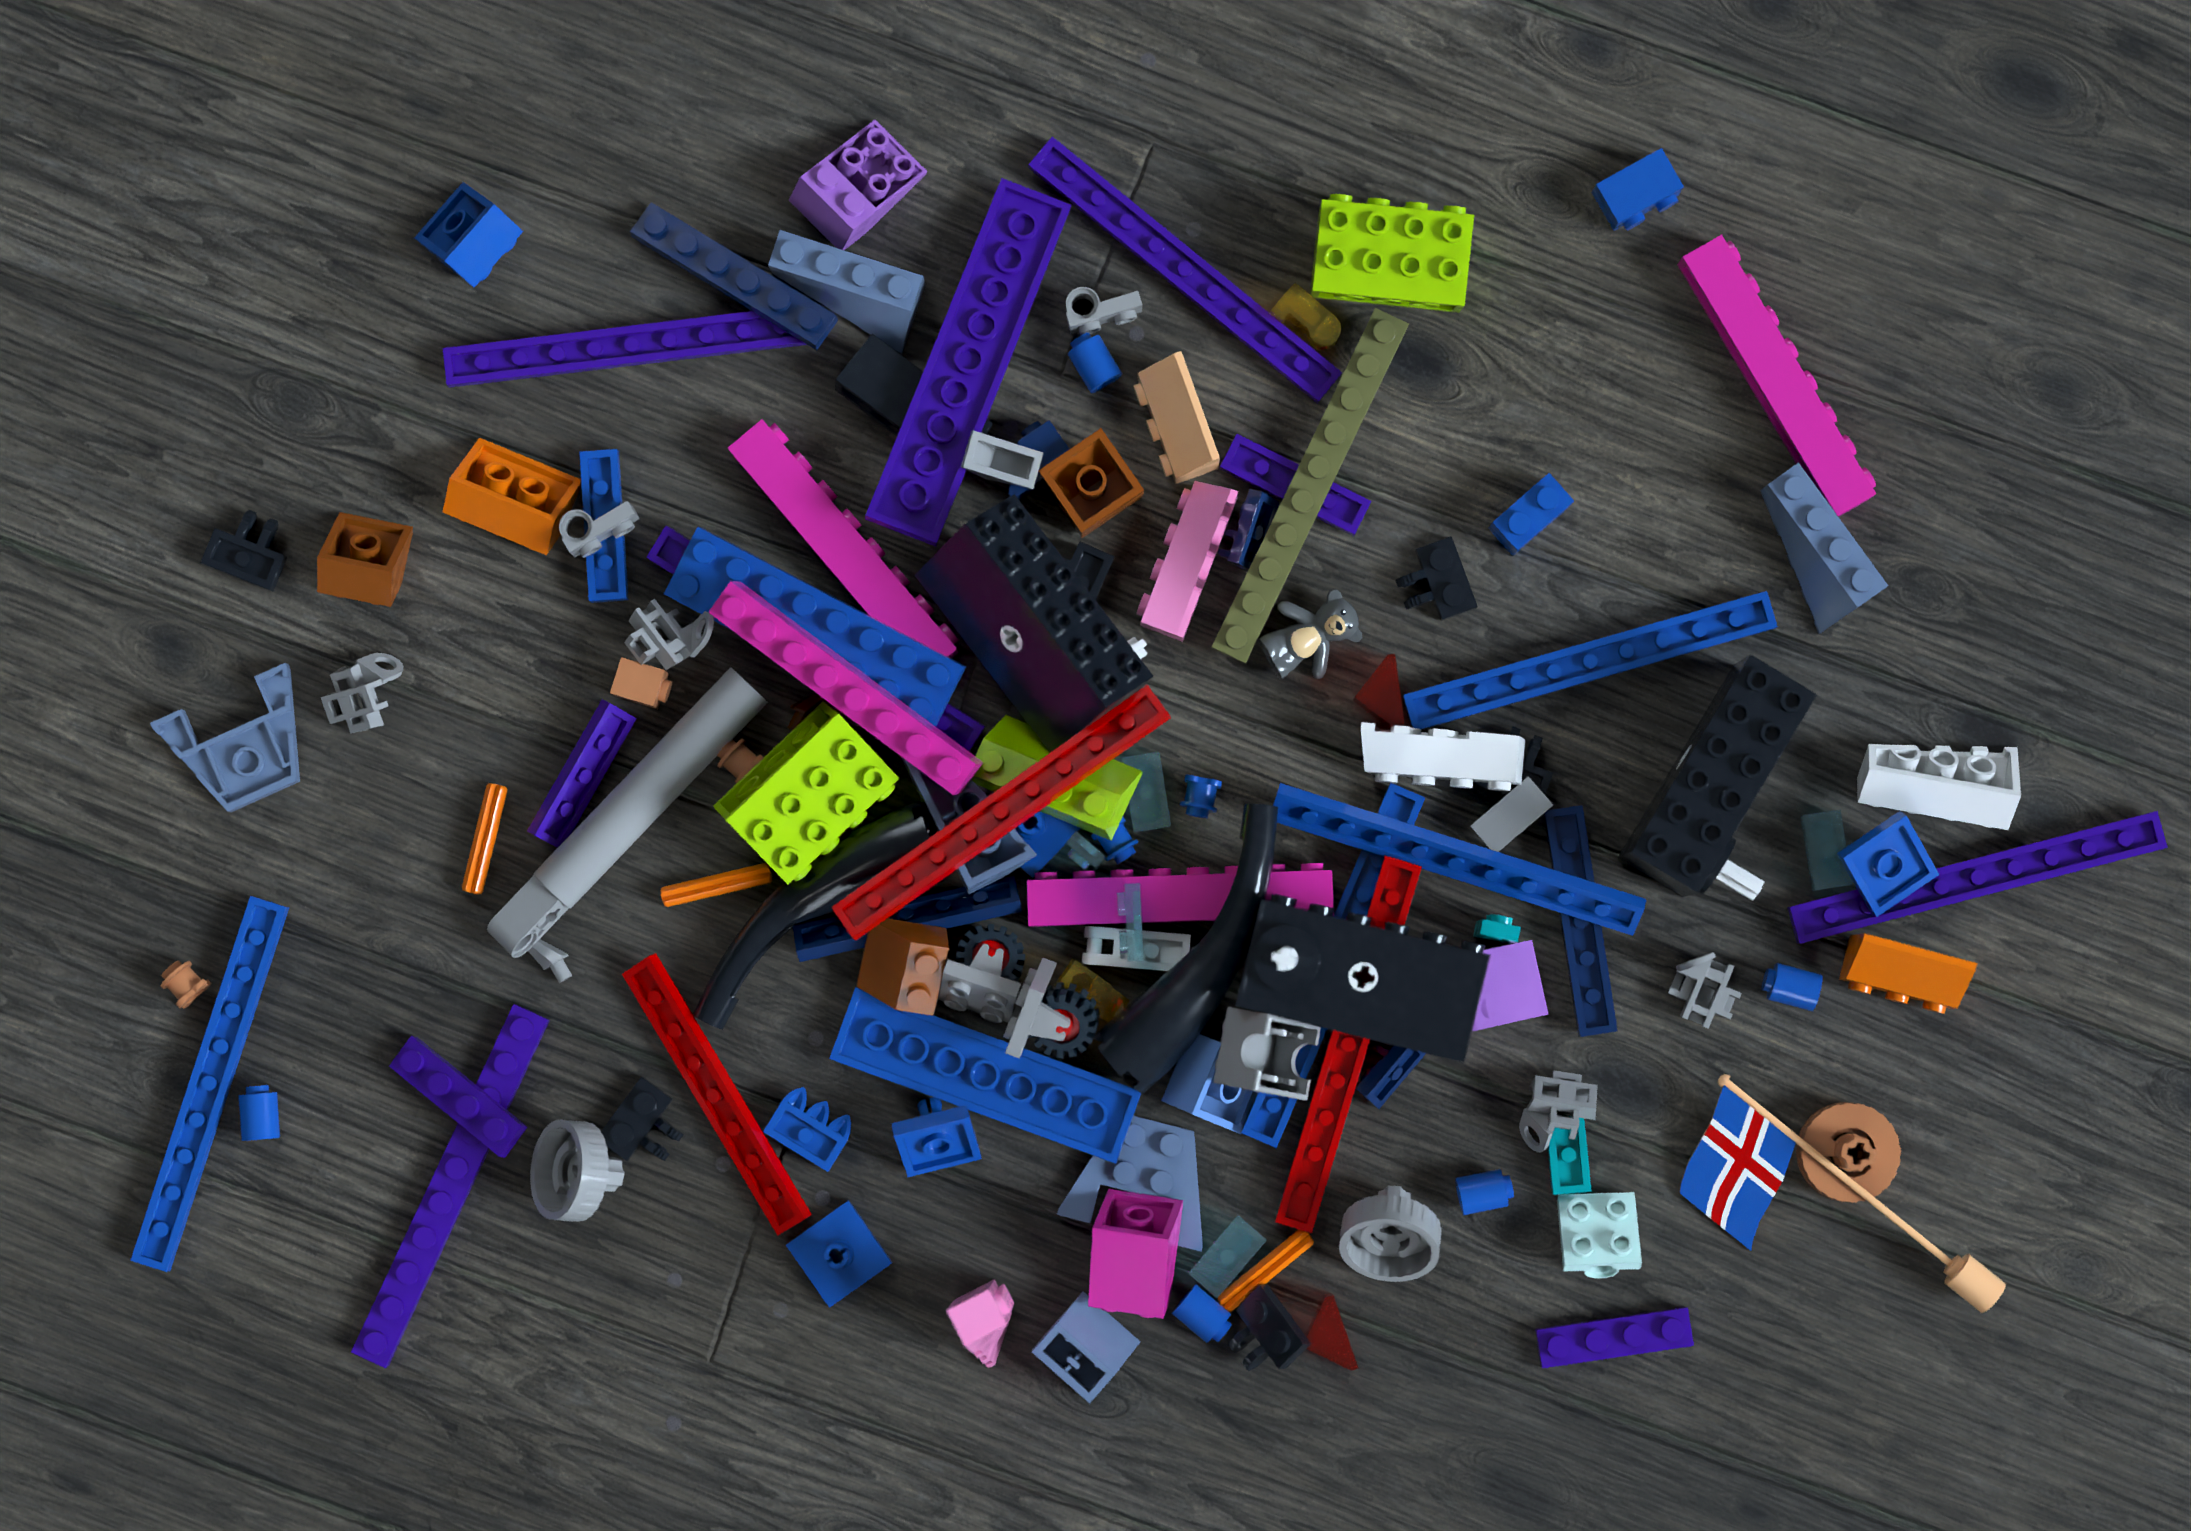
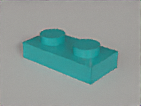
M1490 914L1486 916V919L1476 921L1473 936L1513 944L1518 942L1521 927L1512 925L1513 918Z
M1579 1118V1127L1575 1139H1569L1570 1130L1554 1128L1553 1136L1547 1148L1552 1195L1592 1192L1585 1118Z

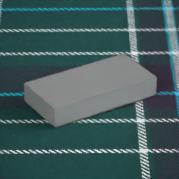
M1528 776L1522 781L1521 785H1517L1475 821L1471 828L1490 850L1499 852L1551 808L1553 804Z

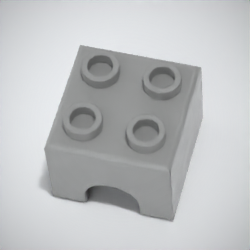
M1228 1007L1226 1019L1223 1023L1222 1040L1215 1064L1216 1071L1213 1082L1307 1101L1311 1080L1301 1078L1295 1068L1297 1053L1303 1046L1309 1044L1318 1045L1321 1027L1271 1014Z

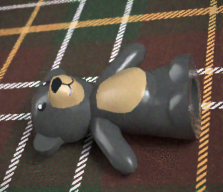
M1331 589L1327 594V601L1319 608L1315 615L1293 603L1281 601L1277 607L1279 612L1296 620L1298 624L1264 634L1258 638V643L1270 667L1279 679L1282 680L1288 676L1303 659L1308 658L1312 654L1314 655L1312 675L1316 679H1321L1327 669L1329 641L1349 639L1352 642H1359L1362 639V632L1358 628L1359 618L1354 607L1342 598L1340 591Z

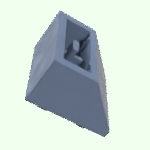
M1082 1291L1033 1347L1032 1353L1088 1403H1091L1141 1341L1108 1312L1100 1308L1088 1307L1089 1295Z

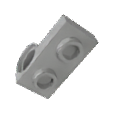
M1078 287L1067 296L1066 320L1071 334L1079 332L1080 336L1088 332L1093 334L1102 329L1101 324L1114 320L1116 325L1134 321L1137 319V313L1142 312L1143 305L1138 291L1100 302L1094 290L1088 287ZM1087 299L1093 304L1094 308L1087 315H1078L1072 309L1073 304L1077 300Z
M626 501L596 520L582 510H571L561 518L559 530L563 537L562 541L569 553L574 557L581 554L585 558L601 549L602 545L600 542L614 535L615 538H619L635 528L633 523L640 518L633 506ZM578 520L587 521V533L581 538H572L570 535L571 525Z

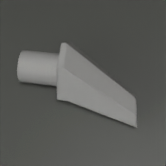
M539 939L528 951L542 966L543 970L551 968L559 983L572 976L564 962V959L569 955L562 950Z

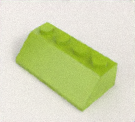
M1005 715L983 738L975 756L984 763L972 780L976 785L995 792L1050 752L1027 723ZM1112 759L1040 811L1112 841L1143 772Z

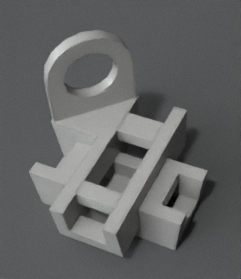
M653 599L645 610L642 611L640 608H637L633 612L629 622L636 631L630 634L624 643L641 665L656 657L665 670H668L689 656L695 657L705 647L712 634L714 616L704 611L693 623L681 628L674 619L680 613L676 608L666 614L658 602ZM705 622H706L705 630H704V633H703V635H702V637H701V632H702L703 626H704V624H705ZM661 628L669 639L664 641L657 630ZM641 640L648 650L643 652L636 642Z
M373 653L357 659L355 665L350 668L344 666L330 674L336 692L321 697L329 723L333 724L346 720L350 733L384 726L379 710L388 707L387 701L379 703L374 688L400 677L404 668L402 662L389 654ZM375 662H386L392 665L395 669H383L379 667ZM357 693L360 696L363 708H360L358 699L356 697ZM335 699L338 700L342 712L338 715L332 702Z
M1709 952L1677 965V973L1668 991L1669 995L1685 1001L1680 1014L1682 1018L1701 1024L1707 1029L1711 1024L1714 1014L1731 1020L1733 1014L1729 1012L1735 998L1739 999L1742 994L1726 987L1735 966L1731 964L1726 966L1714 961L1713 959L1716 958L1714 952Z
M1553 1070L1551 1078L1535 1075L1529 1086V1091L1533 1092V1096L1528 1106L1523 1110L1519 1124L1520 1133L1526 1144L1536 1152H1543L1549 1146L1554 1128L1570 1130L1569 1139H1575L1579 1127V1118L1592 1120L1596 1118L1598 1085L1581 1083L1582 1075ZM1557 1111L1570 1112L1571 1116L1557 1115ZM1529 1126L1537 1133L1540 1143L1532 1138L1528 1129Z

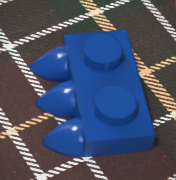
M804 1087L795 1089L782 1100L763 1132L829 1172L849 1140L851 1132L850 1115L838 1117L827 1126L829 1117L828 1102H819L804 1112L807 1102L806 1089Z

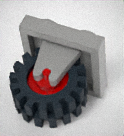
M988 924L985 930H983L982 925L975 927L974 933H971L969 930L964 935V940H960L955 962L947 960L938 1000L943 1001L947 1007L953 1010L965 1011L968 1009L980 1013L982 1018L990 1022L1001 1023L1005 1021L1009 1023L1016 1007L1015 1004L1021 986L1019 978L1022 975L1025 962L1024 947L1022 942L1017 944L1018 936L1014 932L1010 935L1006 934L1007 928L1001 926L998 931L994 930L995 924Z
M1042 958L1038 970L1030 968L1017 998L1016 1007L1003 1036L1010 1039L1005 1053L1020 1059L1029 1036L1030 1038L1036 1036L1034 1045L1037 1048L1043 1044L1046 1046L1045 1054L1050 1055L1052 1049L1057 1050L1056 1058H1063L1065 1052H1068L1069 1057L1076 1056L1078 1050L1081 1053L1084 1052L1088 1044H1091L1099 1025L1098 1018L1100 1012L1099 1008L1094 1009L1096 1005L1094 997L1087 1000L1088 991L1083 988L1080 993L1075 992L1077 985L1070 983L1068 989H1064V982L1057 983L1055 989H1053L1049 983L1057 963Z

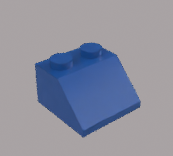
M463 182L414 238L472 287H475L480 281L489 276L492 267L502 255L514 247L517 238L522 234L523 230L494 203Z

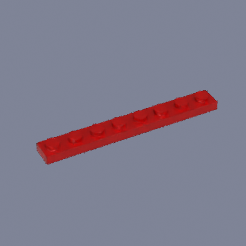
M657 954L646 957L622 973V976L777 1236L811 1216L809 1208Z

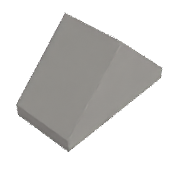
M973 430L970 433L961 468L985 479L1033 489L1043 452Z

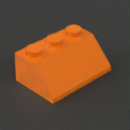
M479 437L449 478L442 513L547 555L561 535L559 530L560 520L565 513L571 511L582 486L581 479Z
M1863 933L1850 935L1839 980L1849 982L1848 989L1871 994L1873 988L1886 992L1885 999L1908 1004V1000L1911 998L1922 1001V1009L1945 1014L1946 1008L1957 1009L1976 971L1977 963Z

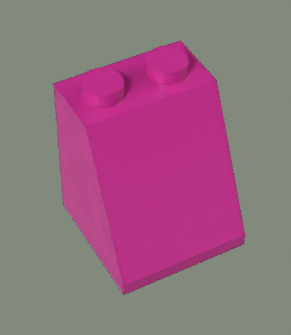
M1108 1189L1092 1228L1088 1307L1100 1308L1106 1312L1119 1311L1138 1314L1144 1318H1164L1171 1299L1183 1200Z

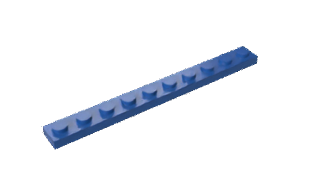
M1764 591L1404 694L1402 698L1411 728L1423 730L1776 629L1778 626L1768 592Z
M1390 783L1377 814L1414 825L1426 797ZM1361 850L1334 916L1346 919L1348 912L1367 916L1383 863V856ZM1321 1027L1317 1046L1305 1045L1297 1053L1295 1068L1301 1078H1307L1327 1028ZM1258 1092L1241 1133L1277 1148L1297 1099Z
M1282 783L1279 785L1273 806L1278 807L1277 823L1383 857L1386 855L1422 866L1424 870L1632 936L1645 909L1646 899Z
M254 896L249 898L130 1261L165 1272L171 1271L289 907Z

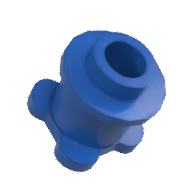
M1185 774L1184 782L1187 783L1184 801H1180L1179 805L1186 808V815L1207 819L1209 812H1217L1214 803L1217 789L1222 787V781Z
M1122 817L1112 841L1094 833L1091 835L1093 841L1098 840L1107 854L1106 862L1114 858L1115 862L1119 864L1137 853L1133 846L1139 843L1138 839H1132L1124 826L1126 822L1124 817Z

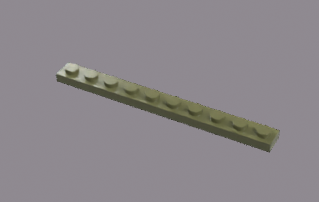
M1377 308L1374 309L1211 647L1212 649L1246 664L1406 333L1409 323Z

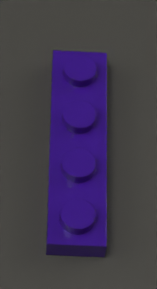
M1236 434L1219 469L1283 500L1299 464ZM1333 482L1316 518L1354 536L1372 501Z
M603 699L601 700L527 830L529 833L557 848L573 832L637 718Z
M410 1036L389 1065L390 1068L499 1157L505 1158L527 1129L525 1124L418 1037Z
M1688 1307L1535 1329L1541 1368L1694 1346Z

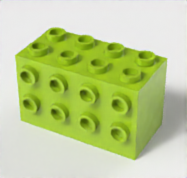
M1330 194L1328 200L1322 199L1319 207L1310 298L1459 313L1465 306L1474 215L1466 214V208L1447 205L1443 206L1441 211L1428 210V204L1421 202H1405L1403 207L1390 206V200L1368 198L1365 204L1352 202V196Z
M822 702L716 802L713 807L765 862L789 884L793 880L799 881L811 870L812 865L810 863L821 853L825 855L833 850L840 841L838 837L848 827L854 828L859 825L867 816L866 810L876 800L881 802L886 799L895 789L894 783L899 777L838 712L825 702Z

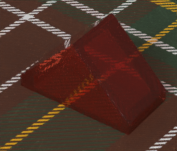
M1389 654L1385 657L1353 699L1355 703L1390 730L1394 725L1405 726L1395 654Z
M1332 1293L1325 1294L1305 1333V1336L1311 1342L1307 1349L1351 1371L1358 1369L1334 1295Z

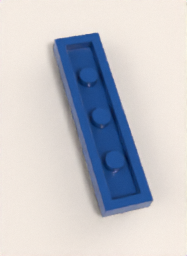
M617 449L579 452L583 511L594 520L622 504L620 460ZM584 520V533L586 534L588 523ZM612 535L600 542L602 545L601 549L586 557L590 603L628 600L624 535L619 538H615Z

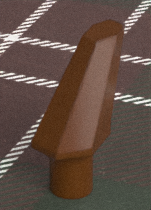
M814 692L791 705L790 708L795 710V713L787 728L793 730L819 704L825 702L828 705L829 702Z

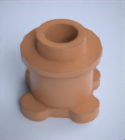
M743 738L737 743L731 740L717 755L721 759L717 766L727 769L736 778V783L764 758L761 754L756 756L744 745L746 741Z
M178 960L170 965L161 975L165 979L161 987L163 989L168 988L178 999L176 1005L179 1009L187 1008L212 984L208 979L201 980L191 969L192 963L190 961L182 964Z

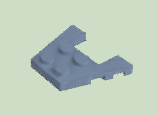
M287 663L254 676L269 710L268 714L199 744L185 710L180 709L150 723L152 729L166 741L179 759L185 762L198 780L227 812L236 811L300 782L291 669Z
M1133 1116L1117 1163L1115 1164L1092 1156L1059 1207L1057 1215L1090 1223L1100 1185L1133 1193L1183 1200L1178 1246L1202 1252L1203 1242L1194 1131Z

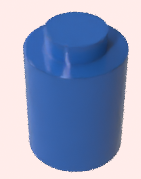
M1088 332L1070 343L1072 349L1067 355L1090 393H1095L1107 387L1122 376L1123 373L1100 335L1092 337Z
M1776 963L1773 969L1767 968L1762 982V990L1767 991V1000L1813 1011L1819 999L1823 977L1818 973Z
M269 1085L246 1087V1095H238L241 1141L280 1138L277 1092L269 1093Z
M1501 1169L1455 1178L1458 1201L1463 1216L1508 1207V1198L1514 1197L1510 1175L1503 1176Z
M1197 1284L1186 1293L1171 1313L1206 1343L1212 1338L1218 1342L1232 1326L1227 1321L1231 1313Z

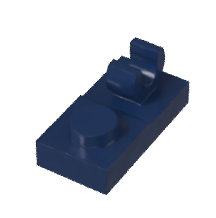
M1249 489L1247 498L1240 509L1237 532L1232 529L1225 530L1224 532L1225 536L1234 540L1232 548L1230 550L1219 549L1218 554L1239 568L1248 571L1272 523L1279 502L1261 491Z
M1378 1044L1375 1048L1383 1059L1379 1060L1375 1066L1369 1068L1363 1074L1361 1083L1356 1087V1090L1376 1108L1380 1109L1426 1053L1395 1045L1391 1049H1384Z

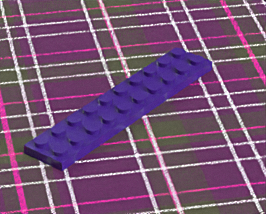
M1001 178L866 512L865 520L935 547L937 546L967 471L961 468L970 433L973 430L982 433L1070 212L1071 204Z

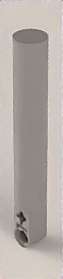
M730 667L533 873L534 875L492 918L487 926V932L513 958L520 957L529 951L554 923L586 894L713 761L720 750L733 740L768 702Z

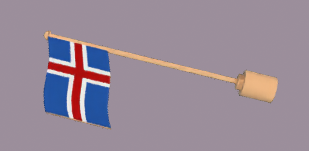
M1723 1074L1718 1078V1085L1722 1087L1712 1120L1687 1163L1681 1181L1680 1194L1750 1251L1752 1250V1243L1758 1224L1784 1179L1794 1146L1797 1144L1947 1266L1943 1271L1947 1275L1944 1283L1980 1313L1986 1312L2000 1298L2006 1283L1974 1257L1966 1254L1962 1258L1956 1255L1950 1259L1729 1080L1730 1075Z

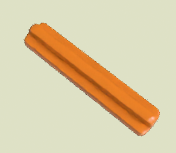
M494 783L486 785L462 883V890L477 895L483 893L507 795V788L505 786Z
M767 863L753 865L664 886L660 891L664 906L671 907L771 883L772 873Z
M1298 1229L1221 1292L1217 1297L1218 1302L1227 1311L1232 1312L1259 1285L1266 1284L1314 1244L1313 1238L1308 1232Z

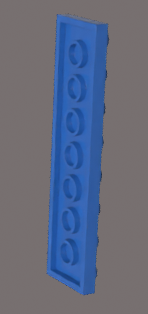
M702 527L696 528L664 595L703 614L704 611H710L730 581L742 582L935 727L937 726L966 666ZM714 617V621H715V622H717V623H719V624H721V625L727 627L726 625H724L722 622H720L718 619H716V618Z
M857 987L854 989L829 1058L959 1107L966 1105L970 1111L1115 1164L1119 1158L1142 1094L1132 1087L1025 1048L1020 1059L1005 1053L1008 1042L934 1015L930 1016L895 1010Z

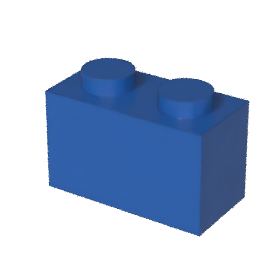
M1661 148L1597 183L1592 194L1613 231L1622 226L1627 231L1645 221L1644 214L1655 208H1657L1658 212H1662L1679 201L1676 196L1680 194L1684 186Z
M1548 473L1496 518L1488 529L1509 553L1514 556L1566 511L1574 500L1555 478Z

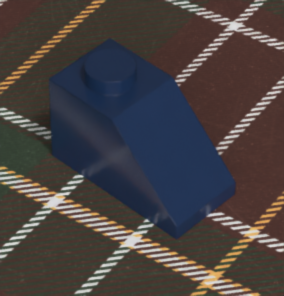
M1050 420L1044 424H1041L1040 421L1032 423L1021 432L1023 438L1018 441V445L1043 452L1039 470L1069 450V447ZM1038 471L1033 489L1010 485L1008 495L1010 497L1015 494L1020 501L1045 484V481Z

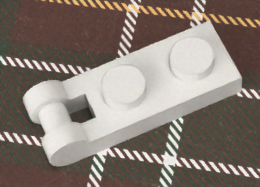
M1085 926L1084 938L1088 939L1086 953H1082V964L1169 971L1190 951L1191 935ZM1103 939L1114 940L1113 955L1101 954Z

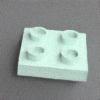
M1634 1192L1558 1195L1557 1209L1563 1271H1584L1587 1277L1601 1279L1614 1276L1619 1270L1641 1268L1642 1259Z

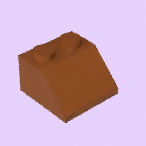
M1102 428L1038 470L1060 508L1081 538L1144 497L1143 487Z
M339 512L317 557V592L339 598H348L374 605L391 607L402 585L413 527Z
M887 918L867 933L856 983L857 987L895 1010L933 1016L949 950L947 929Z

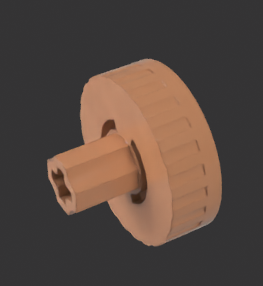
M1849 1102L1827 1105L1812 1114L1799 1133V1137L1830 1162H1832L1830 1158L1832 1156L1833 1162L1840 1169L1848 1171L1844 1173L1872 1196L1876 1197L1881 1194L1897 1174L1901 1161V1147L1898 1135L1887 1118L1872 1107ZM1843 1133H1854V1134H1844V1135H1842V1136H1839V1137L1834 1141V1139H1835L1838 1135H1841V1134H1843ZM1796 1144V1158L1799 1170L1806 1182L1816 1192L1841 1202L1856 1203L1858 1201H1866ZM1856 1147L1858 1150L1857 1156L1853 1159V1157L1847 1155L1848 1148Z

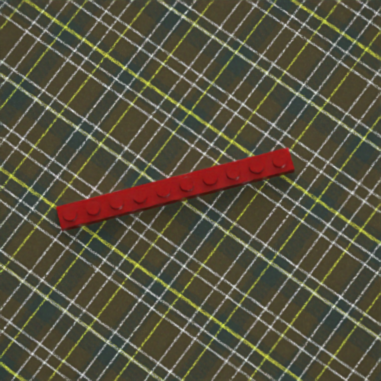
M1147 684L831 908L851 937L856 941L1171 719L1169 713Z
M1384 856L1367 913L1368 917H1372L1371 925L1384 928L1387 921L1405 925L1422 866ZM1365 966L1361 971H1356V977L1361 978L1362 986L1375 980V976L1369 974L1370 967ZM1332 1030L1276 1215V1223L1312 1233L1370 1039Z

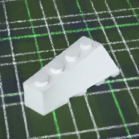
M1361 722L1364 771L1375 775L1376 782L1398 783V777L1413 778L1412 784L1435 786V779L1450 780V787L1473 788V782L1488 783V789L1511 791V784H1522L1525 739L1515 735L1466 732V735H1458L1459 732L1435 728L1429 729L1428 733L1421 732V729L1394 725V727H1391V730H1381L1375 726V723Z
M1868 744L1857 777L1858 803L2008 830L2021 798L2017 747H2004L2003 752L1998 753L1988 752L1987 747L1972 746L1970 752H1952L1950 746L1936 745L1935 749L1931 751H1920L1916 745Z

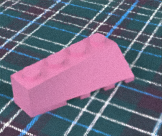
M1194 481L1191 490L1184 488L1177 509L1183 511L1178 525L1170 524L1163 542L1164 545L1170 547L1165 560L1157 558L1150 576L1151 580L1156 581L1151 595L1143 594L1136 613L1142 616L1140 626L1183 642L1235 507L1238 491Z
M995 1279L953 1300L947 1309L964 1346L971 1353H974L975 1357L980 1358L987 1368L996 1364L1014 1305L1006 1285L1003 1284L998 1287Z

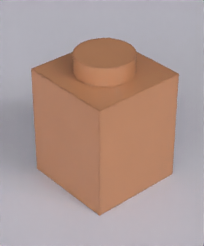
M621 657L610 694L624 700L658 709L660 702H667L672 681L667 680L669 673L663 669L646 664L641 665L639 662Z

